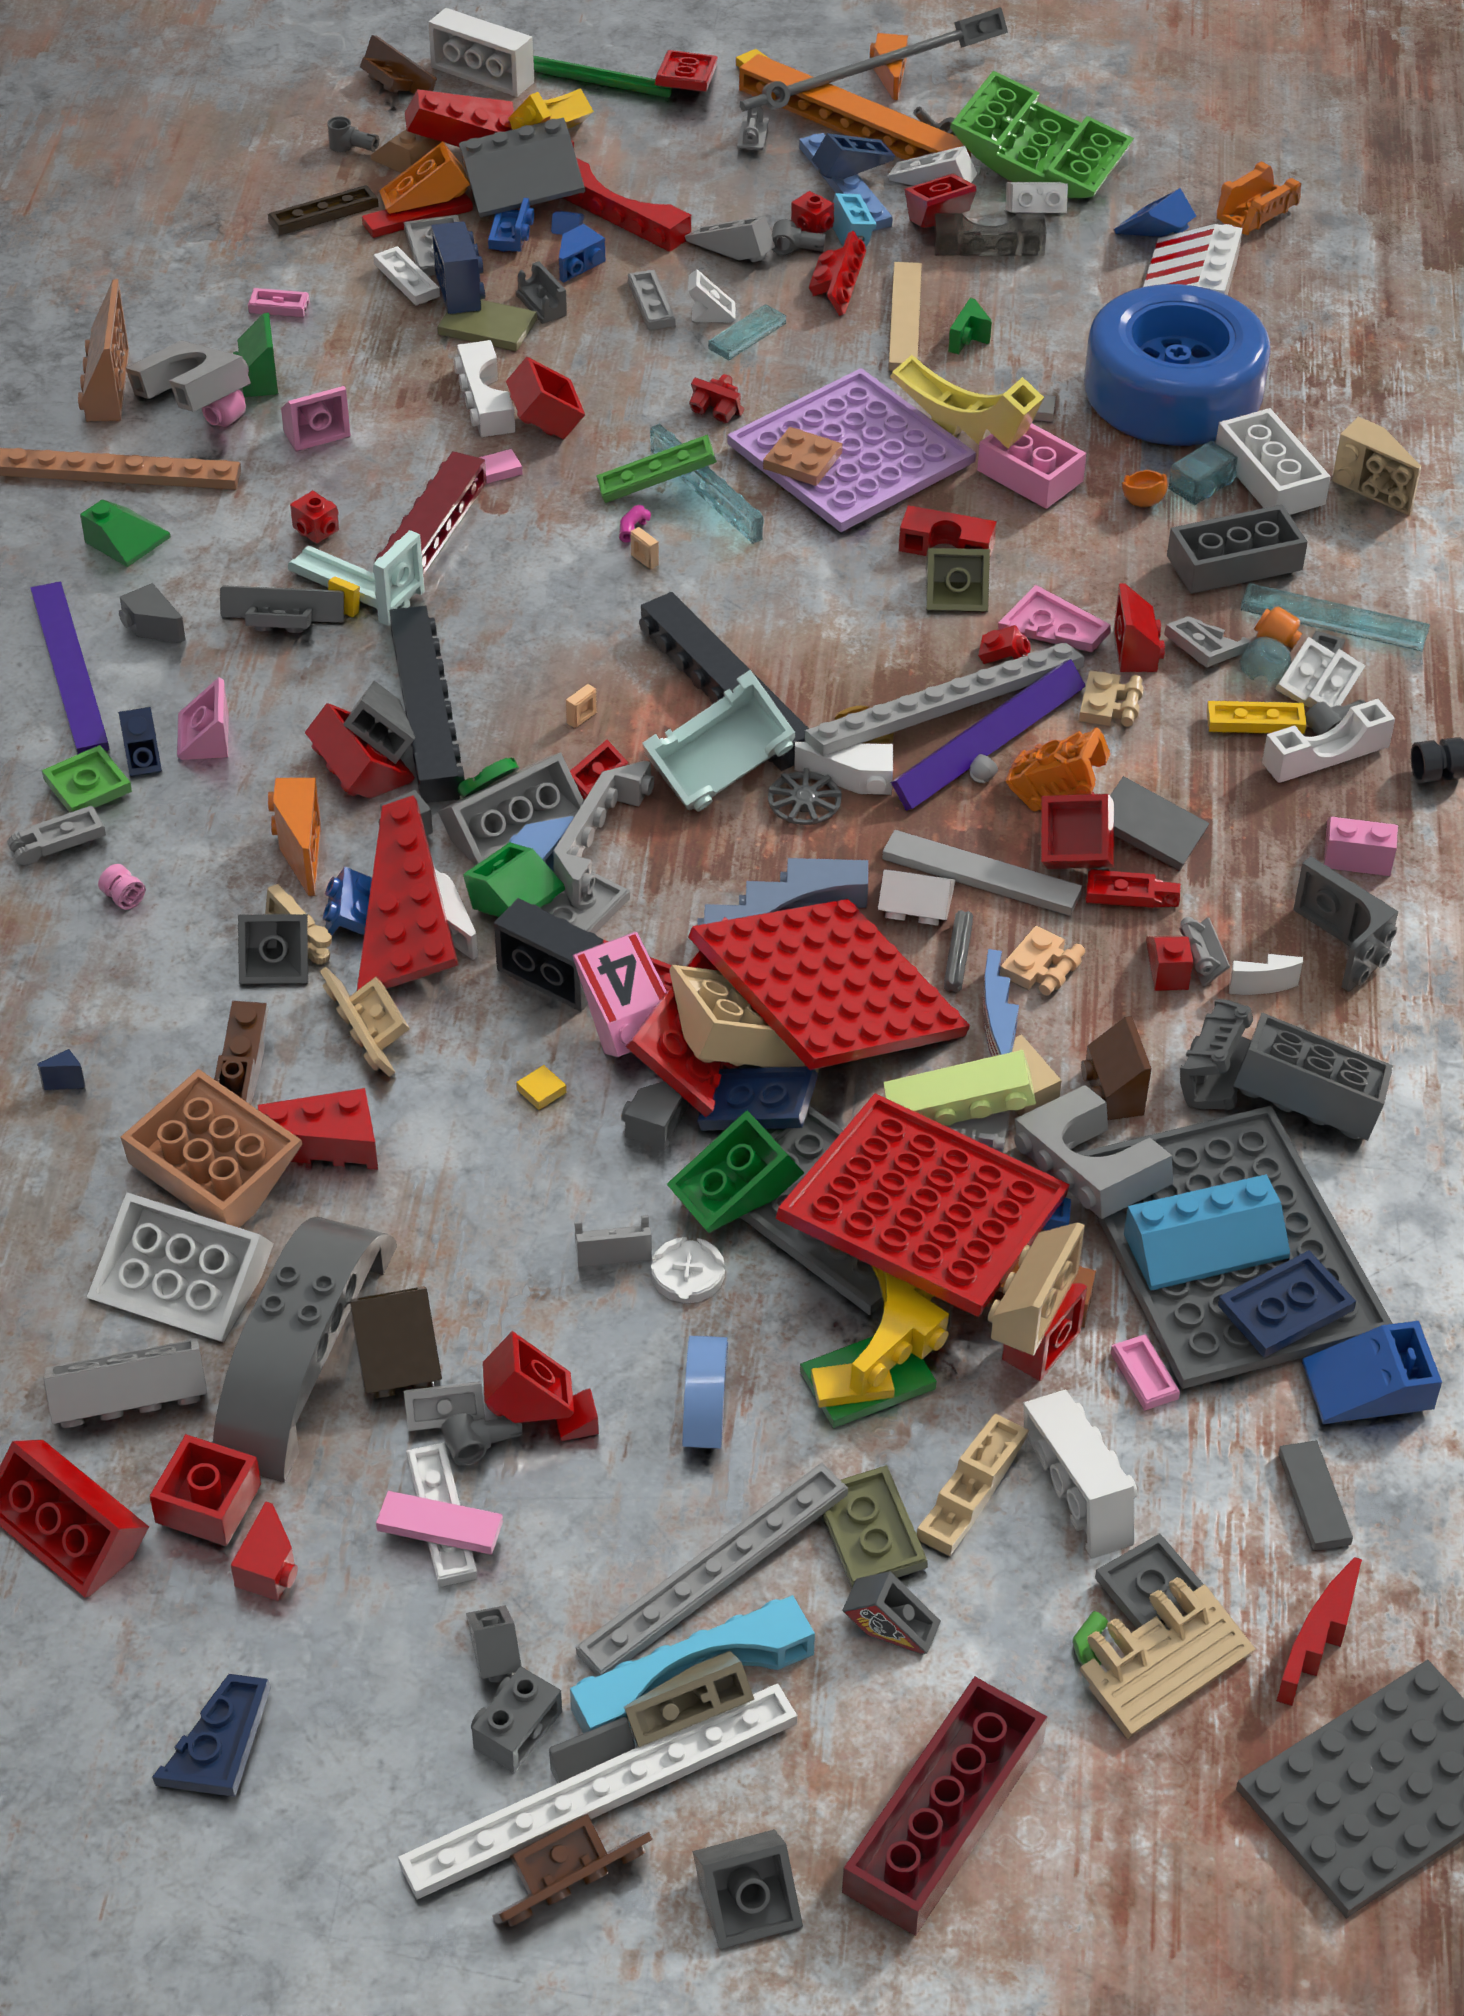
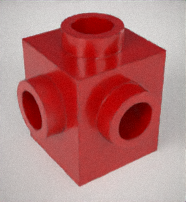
M808 191L791 202V221L795 223L797 228H801V231L823 234L833 227L834 203Z
M310 491L290 504L293 528L316 544L339 530L337 506L315 491Z

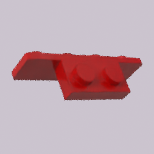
M854 231L848 233L842 248L834 251L827 250L819 256L808 287L813 296L828 291L827 296L839 316L846 313L866 254L864 242L857 237Z

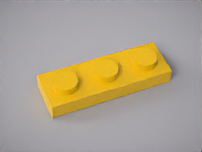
M1208 701L1206 711L1209 732L1273 733L1295 725L1302 734H1305L1306 717L1304 703Z

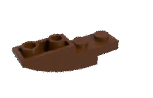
M232 1001L222 1055L218 1056L214 1080L251 1105L265 1050L263 1039L269 1009L267 1003Z

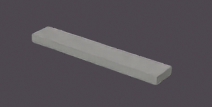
M894 830L883 850V860L939 877L954 879L959 883L1071 916L1082 894L1081 885L898 830Z

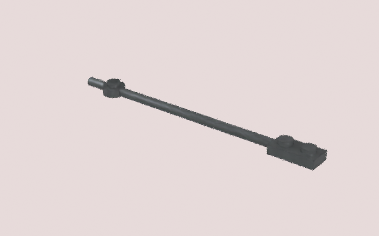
M999 7L954 22L955 31L788 86L781 81L768 83L764 86L761 95L740 101V108L743 112L762 105H766L770 109H779L787 105L790 96L958 40L962 48L1008 33L1002 8ZM772 92H774L776 95L775 100H773L771 97Z

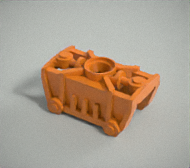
M1261 161L1255 165L1253 171L1234 182L1227 181L1222 185L1217 208V219L1224 224L1243 228L1242 234L1249 235L1250 231L1254 229L1259 230L1265 222L1279 214L1287 213L1290 207L1299 205L1302 185L1293 178L1286 180L1282 186L1274 185L1272 167Z
M1098 727L1084 734L1078 731L1064 740H1051L1043 746L1040 743L1037 744L1035 749L1029 751L1022 750L1012 763L1006 783L1032 811L1042 810V796L1091 794L1096 784L1092 766L1101 767L1106 765L1111 753L1105 737Z

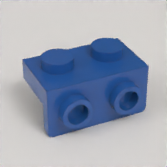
M523 198L520 210H509L495 215L488 238V249L503 252H521L524 241L529 239V225H533L534 209L530 208L529 198Z
M344 867L336 878L332 877L329 880L325 895L328 896V904L323 912V920L326 921L325 928L330 935H333L339 926L362 935L365 934L372 877Z

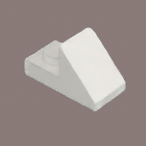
M699 270L693 271L688 279V292L691 298L696 301L692 306V321L732 323L735 320L736 303Z

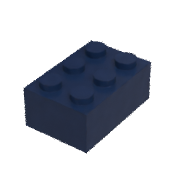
M464 221L431 225L435 277L447 313L454 314L481 310V299H485L484 284L480 281V274L483 273L482 257L479 256L477 244H474L473 232L467 230Z

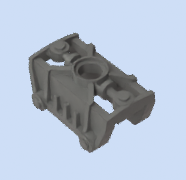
M1216 999L1212 1013L1206 1014L1201 1034L1193 1039L1190 1050L1186 1052L1188 1059L1184 1066L1181 1065L1180 1084L1188 1107L1225 1110L1235 1108L1238 1102L1236 1094L1239 1088L1233 1085L1251 1041L1242 1036L1244 1030L1249 1028L1253 1022L1252 1010L1249 1006H1244L1230 1000Z

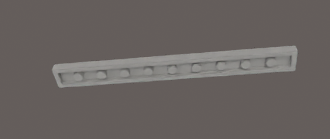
M1066 642L1059 643L1053 647L1032 652L1027 656L1005 661L1003 664L982 669L961 678H955L938 686L928 687L926 690L905 695L899 699L878 704L857 713L848 714L846 717L821 723L819 726L805 730V742L822 756L1030 686L1066 660L1072 659L1076 669L1082 668L1084 666V656Z

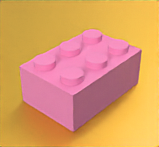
M1031 423L1028 431L1008 449L993 434L980 441L977 471L1047 509L1083 482L1086 453Z

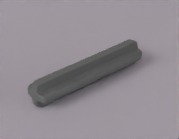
M960 910L955 914L944 978V989L948 992L954 991L957 993L962 990L974 917L970 911L964 912Z

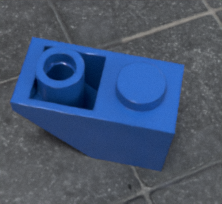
M582 224L562 235L559 253L560 281L563 283L606 261L605 238L587 225Z

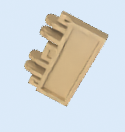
M1176 1577L1169 1582V1589L1173 1597L1176 1598V1601L1187 1614L1185 1617L1182 1616L1172 1601L1161 1590H1157L1150 1595V1602L1154 1610L1157 1611V1614L1170 1630L1165 1628L1157 1616L1132 1633L1119 1619L1115 1618L1108 1622L1107 1630L1111 1638L1114 1639V1642L1125 1655L1122 1659L1099 1631H1095L1087 1636L1089 1647L1107 1672L1105 1673L1095 1658L1082 1665L1079 1670L1090 1683L1088 1688L1127 1739L1251 1656L1256 1650L1205 1584L1192 1591L1181 1578Z

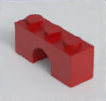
M908 505L900 526L898 551L926 556L928 548L938 544H949L957 549H990L991 557L995 545L997 521Z

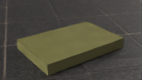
M481 300V310L446 313L437 326L438 335L470 342L491 340L493 347L517 351L535 324L537 311Z
M885 1465L841 1479L840 1481L848 1487V1495L822 1514V1518L851 1589L857 1578L888 1571L898 1578L928 1568L927 1558L888 1466Z

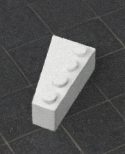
M1066 1389L1023 1402L1024 1428L1029 1430L1027 1438L1044 1470L1050 1469L1054 1489L1059 1499L1067 1498L1072 1512L1070 1520L1076 1531L1085 1530L1087 1534L1085 1548L1090 1558L1092 1559L1134 1545V1498L1138 1495L1135 1481L1131 1475H1126L1123 1472L1113 1450L1109 1451L1104 1445L1099 1429L1096 1426L1092 1427L1082 1405L1079 1402L1075 1403Z

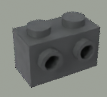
M520 1666L511 1678L506 1677L500 1683L495 1699L487 1709L485 1707L481 1708L474 1716L471 1723L473 1748L515 1773L562 1713L561 1690Z

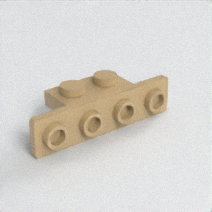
M324 967L320 970L326 981L322 986L333 1001L337 1000L340 1004L336 1007V1010L347 1024L351 1023L353 1029L349 1032L357 1044L362 1048L365 1047L367 1050L363 1054L364 1058L375 1071L381 1069L389 1077L396 1072L384 1054L383 1049L410 1030L383 983L375 977L350 996L341 980L327 967Z

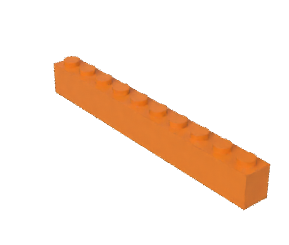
M757 54L739 67V90L752 96H758L762 94L764 86L768 83L781 81L788 86L813 76ZM830 83L792 95L787 105L782 107L844 135L881 140L896 157L904 160L964 146L957 136ZM774 92L771 93V97L773 100L776 99V95ZM967 149V152L971 158V152Z

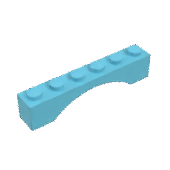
M793 1595L782 1600H771L756 1611L746 1615H735L720 1626L708 1631L699 1630L684 1641L672 1646H661L650 1655L636 1661L622 1662L612 1671L600 1676H590L582 1679L576 1686L570 1688L571 1711L582 1732L586 1733L620 1718H627L624 1706L691 1666L727 1651H731L742 1662L743 1666H759L774 1670L782 1669L814 1655L815 1632Z

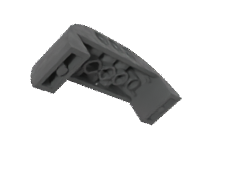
M318 1216L309 1218L298 1227L278 1257L234 1349L219 1399L212 1443L257 1457L260 1476L285 1483L300 1452L295 1424L350 1312L349 1299L357 1297L369 1271L384 1275L397 1248L394 1237L386 1233Z

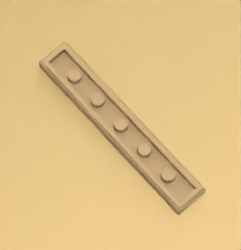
M894 262L889 351L890 371H894L911 355L918 359L922 263Z

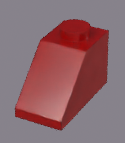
M1180 935L1146 936L1154 991L1189 990L1193 967L1189 937Z
M265 1501L231 1563V1570L236 1588L279 1601L285 1588L292 1587L297 1576L298 1566L295 1565L292 1546L273 1503Z

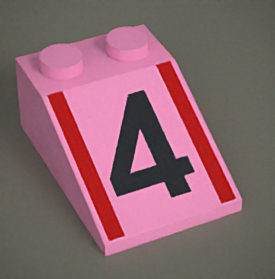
M637 932L572 955L604 1054L616 1057L631 1052L625 1046L667 992Z

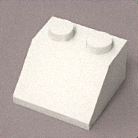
M884 870L878 910L886 911L885 918L905 920V916L908 914L919 916L918 923L938 925L939 919L947 920L955 880Z

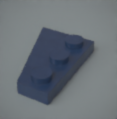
M228 1674L201 1710V1718L188 1736L183 1735L175 1745L176 1752L165 1767L161 1765L152 1776L155 1786L235 1797L271 1689L269 1680L266 1678Z

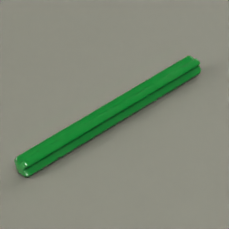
M533 55L534 72L667 98L672 93V87L656 86L655 79Z

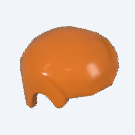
M1152 470L1138 471L1130 476L1125 475L1124 482H1122L1125 498L1132 505L1142 508L1158 504L1167 493L1168 482L1166 475Z

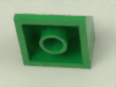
M263 313L237 339L238 351L233 352L235 355L242 356L249 368L248 376L251 383L243 387L245 398L279 394L269 313Z

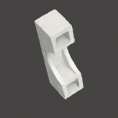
M491 340L457 345L458 357H453L455 373L459 374L461 391H465V403L467 409H470L472 426L478 427L481 437L514 433V407L509 392L488 387L489 384L498 380L497 356Z
M1375 699L1350 707L1348 713L1339 724L1319 736L1305 737L1295 725L1267 734L1262 763L1276 781L1281 783L1388 748L1395 718L1379 699Z

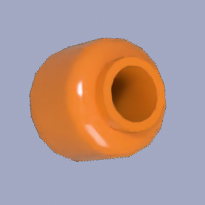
M1279 606L1274 607L1272 610L1267 608L1254 628L1257 631V641L1276 653L1283 652L1287 646L1293 650L1303 634L1298 631L1300 619Z

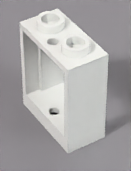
M1007 182L1006 210L1012 213H1067L1068 184L1061 182Z

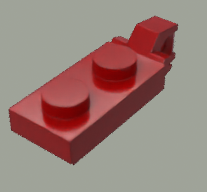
M1103 870L1088 871L1086 903L1153 908L1179 907L1181 883L1163 882L1156 879V874Z

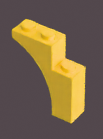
M581 88L547 100H543L539 92L529 95L508 120L514 130L525 125H534L550 119L564 117L569 129L583 123L594 111Z

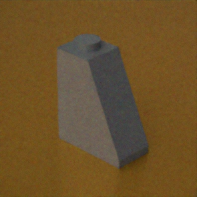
M373 681L343 724L395 764L415 739L400 699L376 681Z

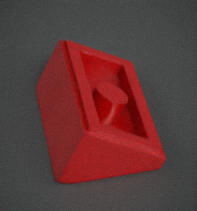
M607 739L572 768L570 773L582 798L586 799L603 771L626 766L629 762Z

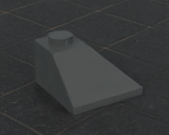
M308 914L238 915L239 984L309 983Z

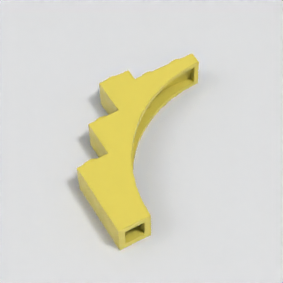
M913 355L899 365L890 376L893 381L932 416L931 420L954 437L964 431L978 445L980 441L993 434L1007 449L1010 448L1028 431L1044 399V396L1023 377L1003 394L984 395L967 391L938 376Z

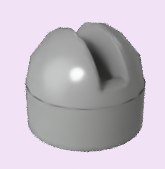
M979 754L970 765V776L978 783L988 782L998 772L996 763L983 754Z

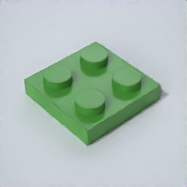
M101 745L42 770L43 780L70 813L89 806L96 808L132 792L131 782Z

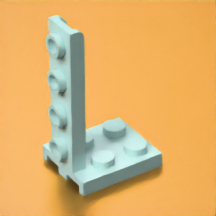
M411 530L400 540H397L382 557L375 561L373 573L311 546H306L299 556L288 563L289 571L328 587V580L334 576L360 586L359 601L377 608L378 621L387 626L390 625V609L408 608L410 606L409 599L416 593L422 595L425 592L420 534Z

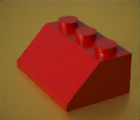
M326 703L305 731V734L313 743L311 745L312 749L326 760L327 769L340 779L341 788L352 796L359 794L371 799L412 783L415 779L401 759L396 764L343 725L351 713L349 711Z

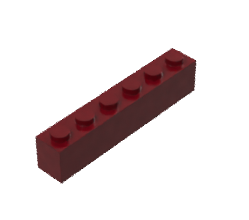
M452 451L447 460L440 464L435 477L428 481L426 490L421 497L416 498L412 510L403 517L400 527L395 533L391 534L388 544L382 552L377 554L375 561L382 557L397 540H400L411 530L420 534L424 575L487 483L485 459Z

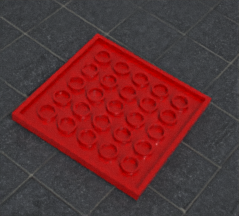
M848 899L692 926L688 936L809 1070L964 1037L971 1026L960 1015L959 1011L945 1000L938 990L918 972L917 968L897 950L896 946L890 943L877 927Z
M874 1093L781 1203L775 1219L979 1317L1019 1262L1024 1247L1026 1245L1030 1246L1038 1233L1041 1232L1065 1199L1070 1184Z

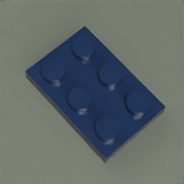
M807 1066L719 1069L718 1074L721 1075V1078L713 1096V1100H715L714 1110L707 1117L700 1113L697 1120L701 1131L726 1130L748 1110L765 1129L803 1128L818 1077L816 1069L809 1070Z
M1310 1250L1219 1296L1218 1301L1219 1308L1263 1358L1354 1311L1356 1300Z

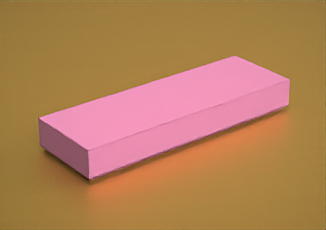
M388 1491L379 1513L376 1527L377 1531L492 1555L503 1523V1516L499 1513Z

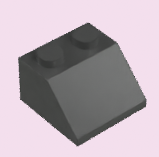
M775 1829L692 1851L701 1894L719 1949L803 1927L787 1845Z

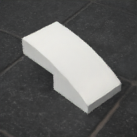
M1268 954L1266 964L1233 961L1229 994H1267L1298 986L1303 957Z

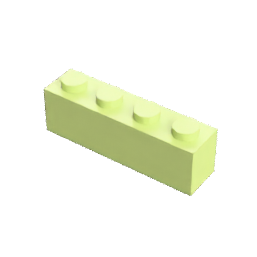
M1023 1050L884 1082L887 1099L944 1126H950L956 1122L973 1118H985L991 1114L1008 1110H1020L1025 1106L1036 1104L1030 1069Z

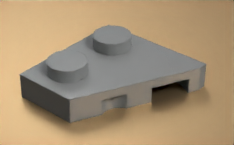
M1189 616L1166 624L1164 631L1166 637L1206 668L1248 652L1251 641L1245 637H1242L1238 642L1223 637L1224 629L1207 625Z

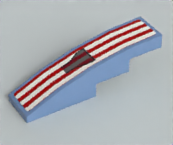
M988 949L983 986V1021L989 1053L993 1057L1012 1052L1017 1029L1019 1005L1008 1003L1010 978L999 976L1002 951Z

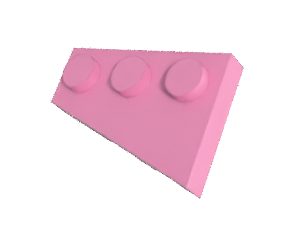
M1037 585L998 622V630L1016 625L1022 636L1025 635L1027 638L1053 644L1066 642L1072 648L1093 652L1111 633V625Z

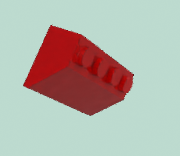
M43 1439L12 1441L0 1465V1527L83 1597H90L132 1561L150 1526Z

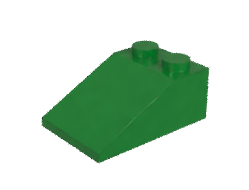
M747 1110L667 1183V1186L704 1229L710 1233L778 1198L804 1174V1171Z

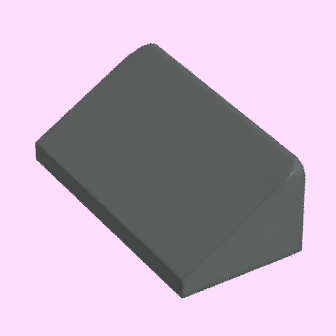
M620 1718L550 1747V1770L557 1784L635 1749L627 1718Z

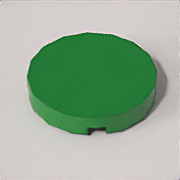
M504 758L483 768L474 778L469 777L459 784L457 790L463 799L515 773L520 767L515 758Z

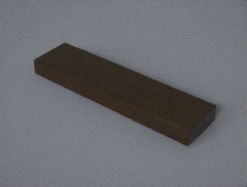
M364 185L268 214V222L276 233L281 236L379 207L378 198L371 189Z

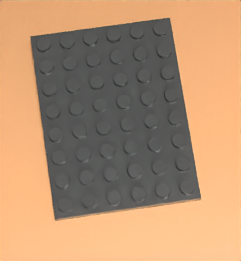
M1272 1106L1078 1152L1080 1155L1090 1157L1109 1156L1119 1153L1149 1137L1172 1155L1173 1184L1132 1205L1267 1174L1281 1201L1290 1248V1258L1151 1291L1124 1236L1128 1207L1103 1219L1097 1216L1182 1389L1304 1358L1381 1325L1393 1324ZM1310 1250L1356 1300L1355 1309L1347 1315L1263 1358L1219 1308V1296Z

